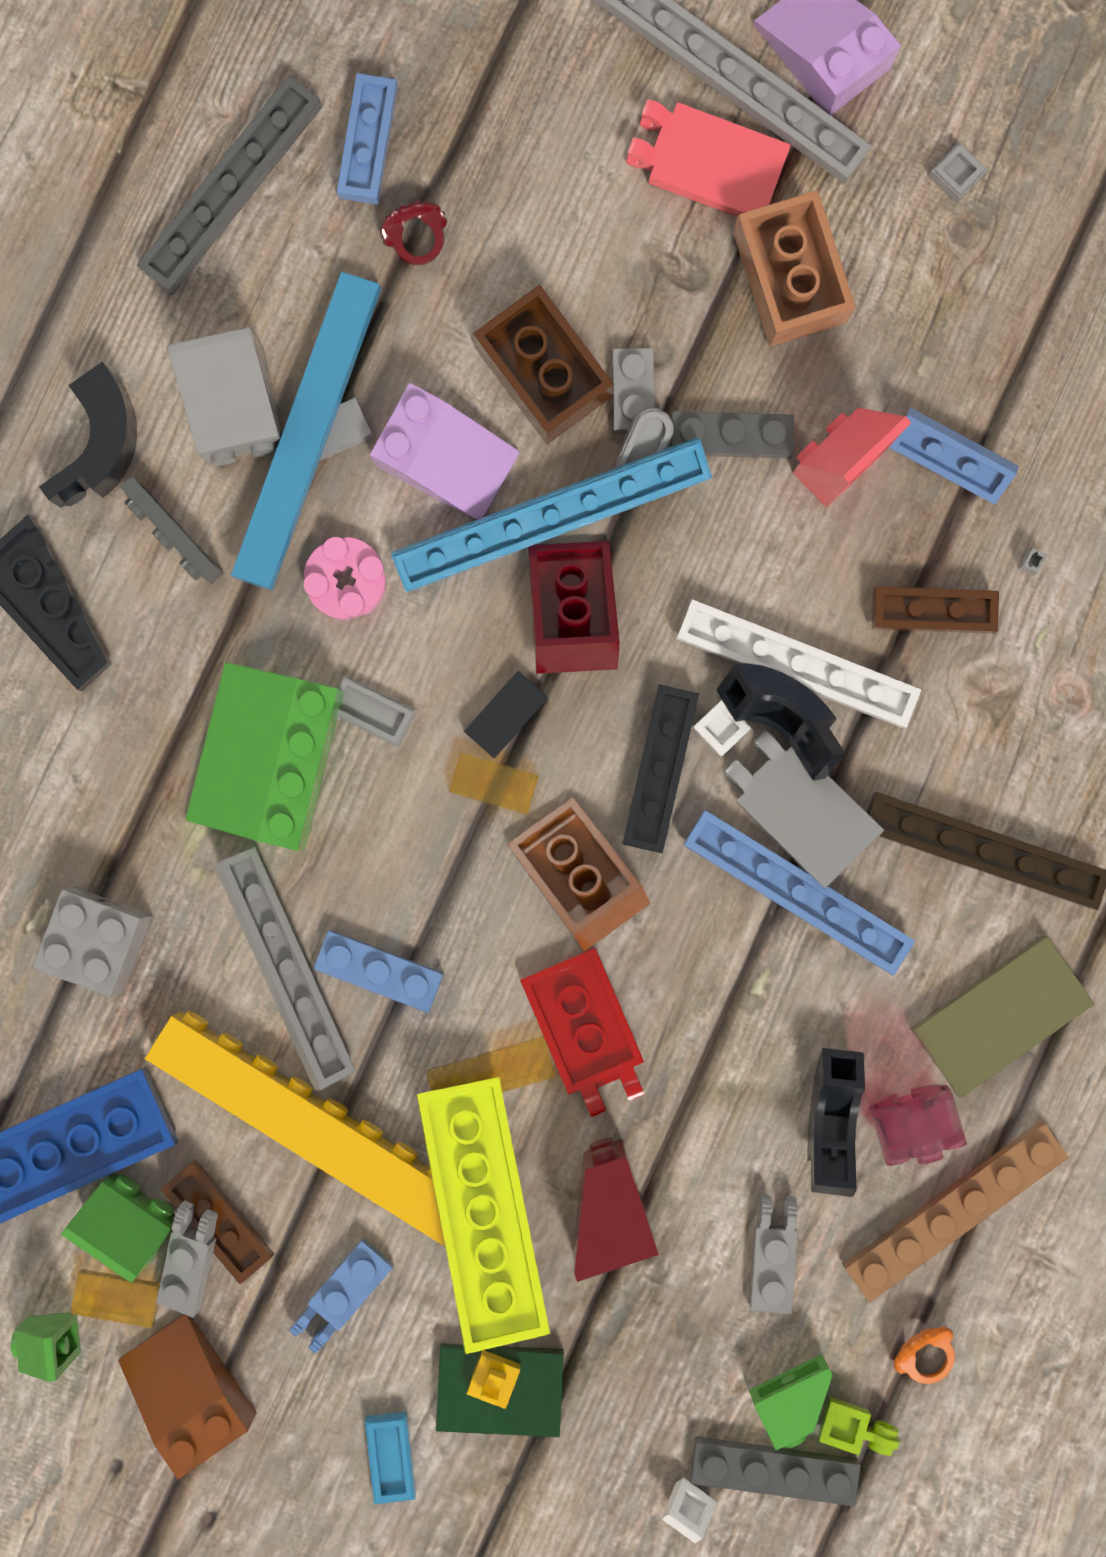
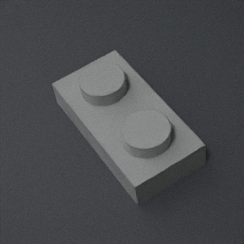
M653 348L613 349L614 383L613 433H627L634 416L639 411L648 407H654Z

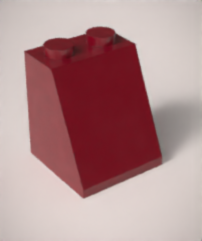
M612 1137L604 1138L590 1144V1150L583 1153L573 1247L574 1274L577 1282L659 1255L654 1234L623 1140L614 1142Z

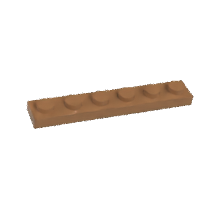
M1039 1121L842 1265L870 1303L1063 1163L1069 1156L1046 1124Z

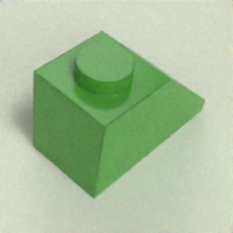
M77 1311L29 1316L15 1329L11 1338V1352L13 1357L18 1360L19 1372L47 1382L56 1381L81 1353Z
M822 1354L749 1390L753 1404L775 1450L782 1447H796L804 1442L807 1435L815 1430L833 1376Z

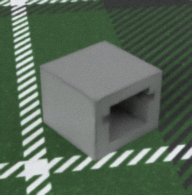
M1035 548L1027 550L1018 569L1031 576L1037 574L1047 554Z

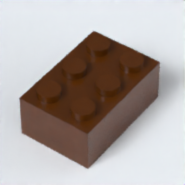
M540 284L473 333L475 349L546 445L612 398L614 383Z

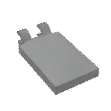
M765 730L754 741V747L768 761L752 776L736 759L724 770L726 772L725 775L743 792L736 800V803L825 890L884 832V829L829 776L825 779L813 781L793 748L790 747L785 751Z

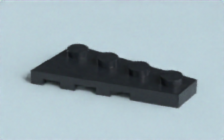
M29 514L26 515L0 539V606L77 690L83 691L112 665V662L34 517Z

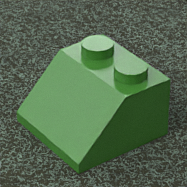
M112 1173L98 1186L65 1227L61 1235L132 1283L154 1259L171 1234L175 1217L173 1214L174 1209L165 1201L158 1198H153L152 1200L139 1191L140 1186L130 1177L125 1175L117 1176Z

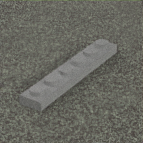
M253 847L214 864L314 1090H322L355 1073L354 1066L256 848Z

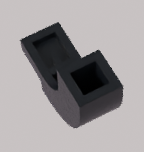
M100 362L68 385L87 412L90 423V436L85 450L77 460L39 486L46 498L60 508L65 505L72 506L81 501L86 496V490L89 488L104 498L122 480L135 453L137 422L133 405L119 380L103 362Z

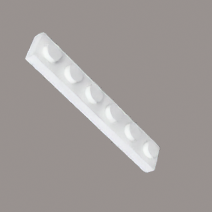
M693 599L690 602L676 638L679 641L735 663L757 664L781 671L804 684L816 695L903 729L908 726L921 692L919 688Z

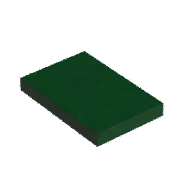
M441 1343L436 1431L560 1437L564 1349L507 1346L485 1349V1351L521 1364V1370L506 1409L467 1395V1388L481 1351L466 1354L463 1344Z

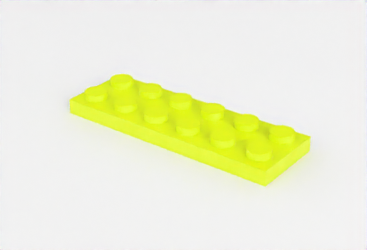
M499 1077L417 1094L416 1097L464 1352L469 1354L550 1334Z

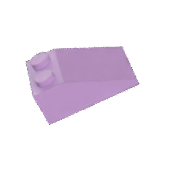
M780 0L754 20L753 24L816 104L829 115L834 114L888 72L901 47L878 16L857 0Z
M409 383L371 451L370 457L376 467L473 520H477L486 516L520 451L445 401Z

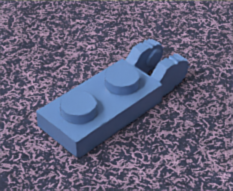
M363 1237L310 1298L308 1307L292 1324L289 1331L296 1337L306 1329L316 1313L320 1314L328 1323L321 1331L314 1335L308 1346L313 1353H317L335 1330L339 1331L393 1269L394 1264Z

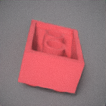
M857 408L849 417L842 412L825 429L830 435L820 445L813 440L798 454L796 458L800 464L793 474L827 508L893 444L911 422L906 416L864 408Z

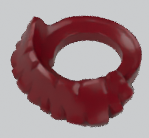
M416 201L414 204L409 203L408 206H400L399 209L393 210L390 215L386 216L382 222L381 237L384 239L383 244L392 247L398 257L408 264L419 266L432 262L438 257L444 245L443 229L447 224V218L444 217L445 212L441 211L439 205L436 203L431 204L429 201H423L422 204L420 201ZM411 219H421L434 233V247L424 256H414L407 252L403 246V226Z

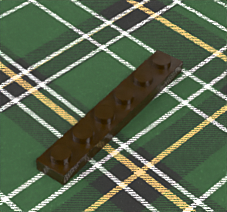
M879 792L873 793L867 814L884 829V832L879 837L1093 910H1099L1106 888V869Z

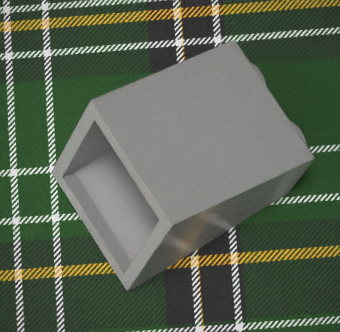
M250 327L167 345L197 453L206 463L211 462L214 466H221L235 462L236 456L251 453L253 457H263L276 452L275 448L278 447L282 436L281 423L265 351Z

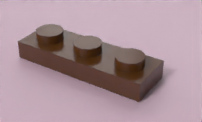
M881 586L873 588L872 629L992 634L998 632L999 591Z
M196 1159L160 1189L176 1209L179 1208V1205L184 1200L194 1204L191 1227L196 1231L198 1230L200 1218L207 1209L217 1213V1224L214 1233L216 1242L213 1253L239 1284H242L275 1254Z

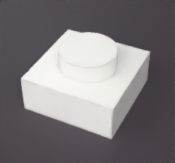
M722 700L692 727L719 757H722L751 729L745 721L735 722Z
M682 1478L675 1483L661 1519L689 1540L697 1543L704 1538L717 1502L688 1480Z

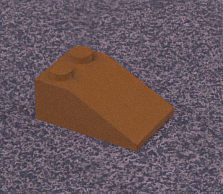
M574 797L507 844L584 952L651 904L642 885Z
M185 1314L179 1316L118 1360L151 1439L178 1480L248 1432L257 1414L192 1317Z

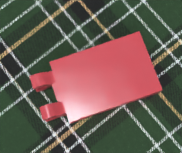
M647 99L641 115L640 126L650 131L659 132L654 147L642 139L633 137L626 163L630 166L650 171L651 175L648 184L736 217L739 214L770 204L791 144L677 102L674 112L671 113L662 104Z

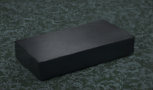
M517 671L464 732L495 759L549 698L523 674Z

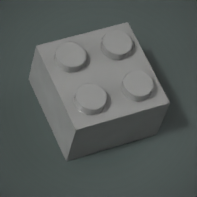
M77 887L62 889L32 968L108 997L123 993L152 915Z

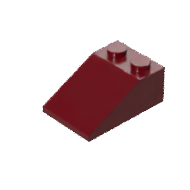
M609 541L529 546L536 674L617 670L620 639Z

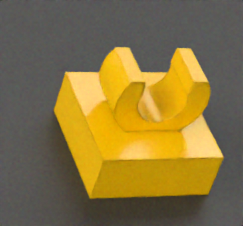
M482 1350L467 1388V1395L506 1409L520 1373L521 1364Z

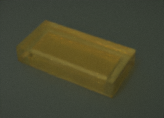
M460 753L449 792L528 815L539 775Z
M81 1269L77 1274L70 1314L152 1328L156 1321L159 1305L156 1302L160 1283L142 1279H135L130 1283L120 1275Z

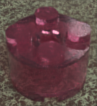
M936 1084L911 1089V1094L898 1098L897 1093L881 1098L870 1105L871 1117L887 1166L903 1164L909 1161L910 1158L916 1157L919 1164L933 1163L944 1158L942 1150H953L967 1145L954 1096L948 1085Z

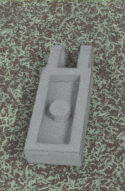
M761 1194L758 1224H754L749 1308L751 1311L792 1314L798 1233L796 1229L797 1199L795 1196H786L783 1204V1226L770 1225L773 1210L771 1195Z
M184 1200L175 1213L156 1303L194 1318L200 1311L216 1242L214 1233L218 1215L216 1212L207 1209L200 1218L198 1230L191 1229L195 1206L193 1203Z

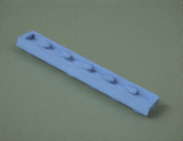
M706 810L702 812L682 844L893 976L915 943V940L830 887L824 890L809 874Z

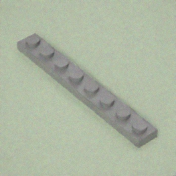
M593 0L845 184L868 154L872 145L673 0Z

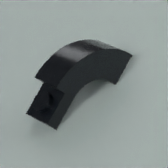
M738 663L732 666L716 689L735 722H759L781 734L791 745L813 781L825 779L846 754L830 730V727L837 719L836 716L813 691L793 677L770 667Z
M822 1048L813 1083L808 1125L807 1161H811V1192L853 1197L857 1190L855 1138L859 1106L865 1091L864 1052Z

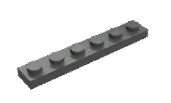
M288 75L139 261L137 267L140 271L173 295L322 109L321 100Z

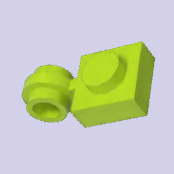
M830 1396L817 1435L819 1442L856 1455L860 1454L863 1441L867 1440L869 1441L868 1447L882 1455L892 1456L893 1450H898L901 1439L898 1437L899 1429L887 1422L876 1420L874 1426L868 1427L871 1417L868 1409Z

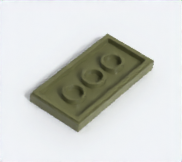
M1042 936L910 1029L956 1095L962 1098L1095 1003L1048 936Z

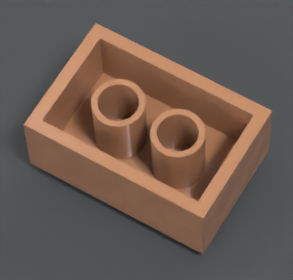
M818 190L738 215L733 235L769 347L848 322L856 307Z

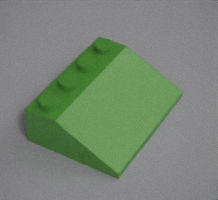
M225 662L185 820L255 841L295 851L305 850L338 720L337 714L341 707L343 691L293 677Z

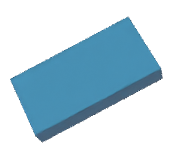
M407 1411L366 1416L365 1428L374 1504L415 1500L416 1485Z

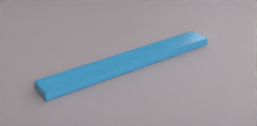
M344 272L340 273L232 570L231 576L234 579L273 591L380 295L381 287L379 283Z
M697 437L391 552V556L406 592L712 479V475L701 440Z

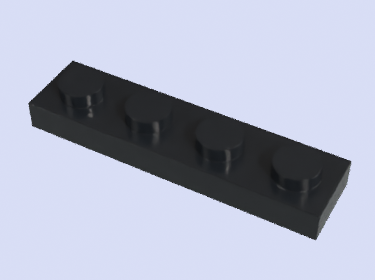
M661 684L658 685L622 841L623 845L663 854L699 693Z

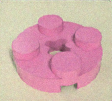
M332 537L326 540L324 544L318 546L306 563L304 589L312 603L322 613L331 618L350 620V618L366 615L379 605L385 594L387 585L385 568L376 551L361 540L350 537ZM347 568L352 569L351 576L356 580L354 586L346 585L343 590L337 588L339 581L335 578L338 571L344 572Z

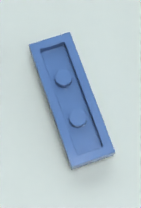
M356 73L337 187L339 199L379 205L398 91L397 79Z
M910 408L906 417L910 420L911 424L889 448L995 505L1017 474L1019 466Z
M328 930L314 966V970L429 1013L444 975L440 971L333 930Z

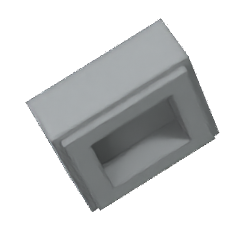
M958 142L930 171L928 177L957 204L985 175L988 169Z

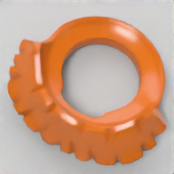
M947 1327L929 1328L912 1336L908 1342L903 1344L894 1360L893 1367L895 1371L899 1374L905 1373L912 1380L923 1384H931L942 1380L948 1375L954 1365L955 1351L951 1343L954 1339L952 1330ZM927 1344L939 1347L945 1352L943 1366L933 1374H922L915 1367V1353Z

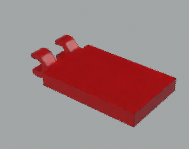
M596 948L520 980L568 1095L580 1090L591 1117L606 1111L605 1103L598 1088L613 1081L621 1080L629 1101L644 1095L642 1086L633 1068L644 1063V1060Z

